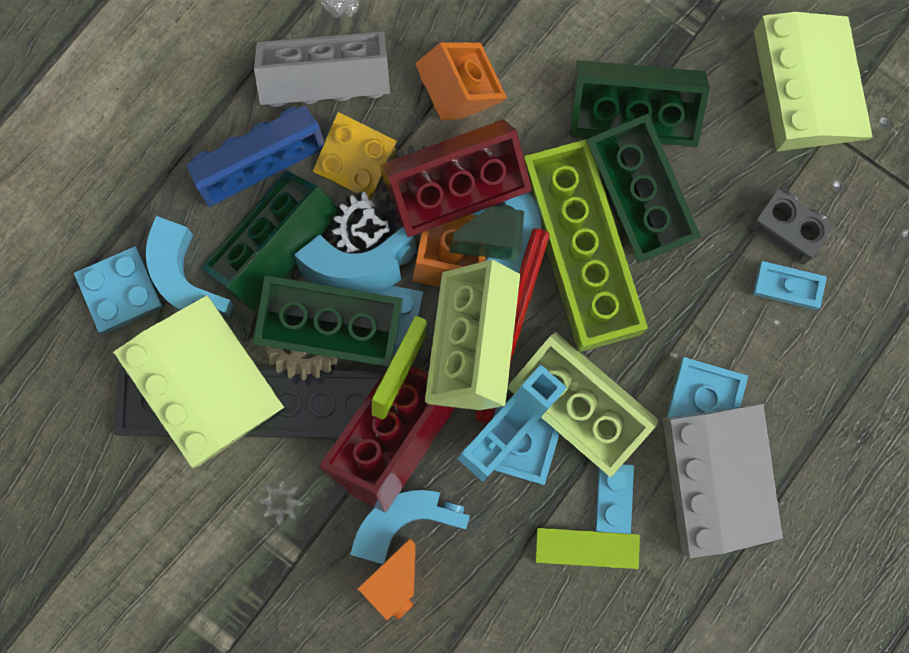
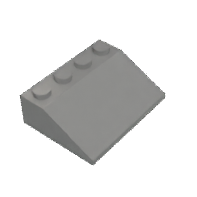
M756 404L662 418L681 552L689 558L728 553L783 539L764 405Z

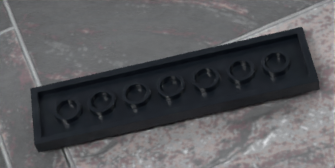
M119 367L115 435L171 437L125 368ZM259 369L285 408L241 438L338 439L385 371L331 370V372L327 373L320 370L319 378H315L311 373L307 374L306 380H302L300 374H295L292 378H288L287 370L278 373L276 369Z

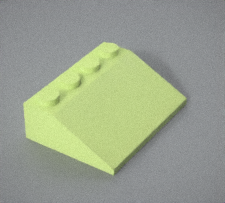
M788 12L763 16L754 30V36L776 152L871 139L872 132L849 18L846 16L804 12Z
M208 295L143 331L114 351V354L192 468L201 466L285 408Z

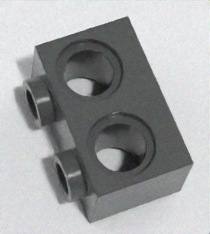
M778 189L766 202L749 229L804 265L813 258L834 226L827 222L826 216L821 212L809 210L802 205L799 198L791 192ZM773 209L782 211L785 215V221L777 220L773 215ZM803 227L810 230L812 240L805 239L801 235L800 228Z

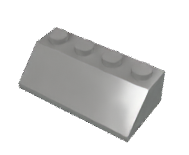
M384 31L257 42L254 72L260 105L268 104L272 107H279L290 102L313 104L324 99L346 101L351 97L379 98L383 94H390Z

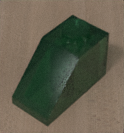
M509 205L490 206L453 233L449 253L516 261L522 247L524 211L516 210Z

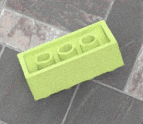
M493 259L442 272L425 397L426 403L474 410L505 406L520 280L519 273Z
M555 332L546 340L507 388L515 394L540 365L546 368L567 388L541 418L609 477H612L653 431L658 423V419Z

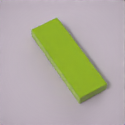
M418 316L414 317L372 399L373 416L382 420L386 418L426 339L427 322L425 319Z
M537 528L535 563L639 569L640 534Z

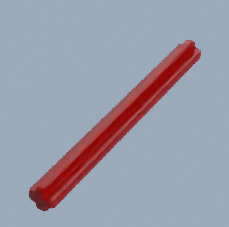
M534 228L531 231L519 271L520 280L510 364L550 236L549 232ZM496 408L477 410L475 417L478 421L490 423Z

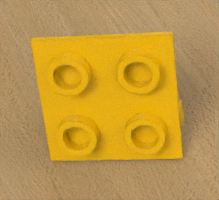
M338 112L313 172L357 194L358 192H366L369 198L371 193L375 192L381 178L379 165L385 163L388 158L392 159L394 157L397 140Z

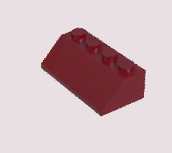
M504 119L379 165L389 197L408 238L532 191L517 130Z
M411 366L386 418L382 420L372 415V399L388 368L385 370L319 465L322 471L358 500L385 513L456 408L426 403L425 397L429 373L414 366Z

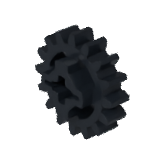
M358 192L357 200L353 195L346 196L347 206L343 204L335 206L340 214L339 216H330V220L336 223V228L330 229L329 233L335 234L338 237L332 243L334 247L343 246L342 252L360 254L371 251L381 245L402 224L401 222H394L393 217L397 215L395 209H387L391 202L389 199H383L379 202L378 193H371L368 198L366 192ZM374 209L381 214L383 220H380L375 215ZM354 211V216L349 221V223H347L350 214ZM366 224L376 225V228H370L365 233L354 231V229L361 228V226ZM384 233L382 240H381L380 243L378 244V242H377L378 239H379V238L382 236V234ZM348 236H351L357 241V247H360V249L352 245V243L348 239Z

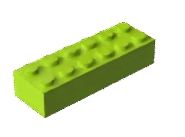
M586 139L524 156L532 187L530 193L539 210L541 229L549 232L550 235L546 250L577 350L584 352L642 335L648 329L601 178Z

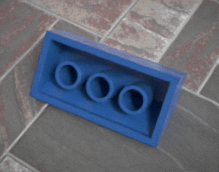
M304 105L300 108L292 107L282 112L280 118L270 123L261 122L255 125L250 133L240 138L235 136L227 139L222 143V147L212 152L204 151L192 158V162L186 164L198 191L207 205L211 207L320 152L324 146V141L318 123Z

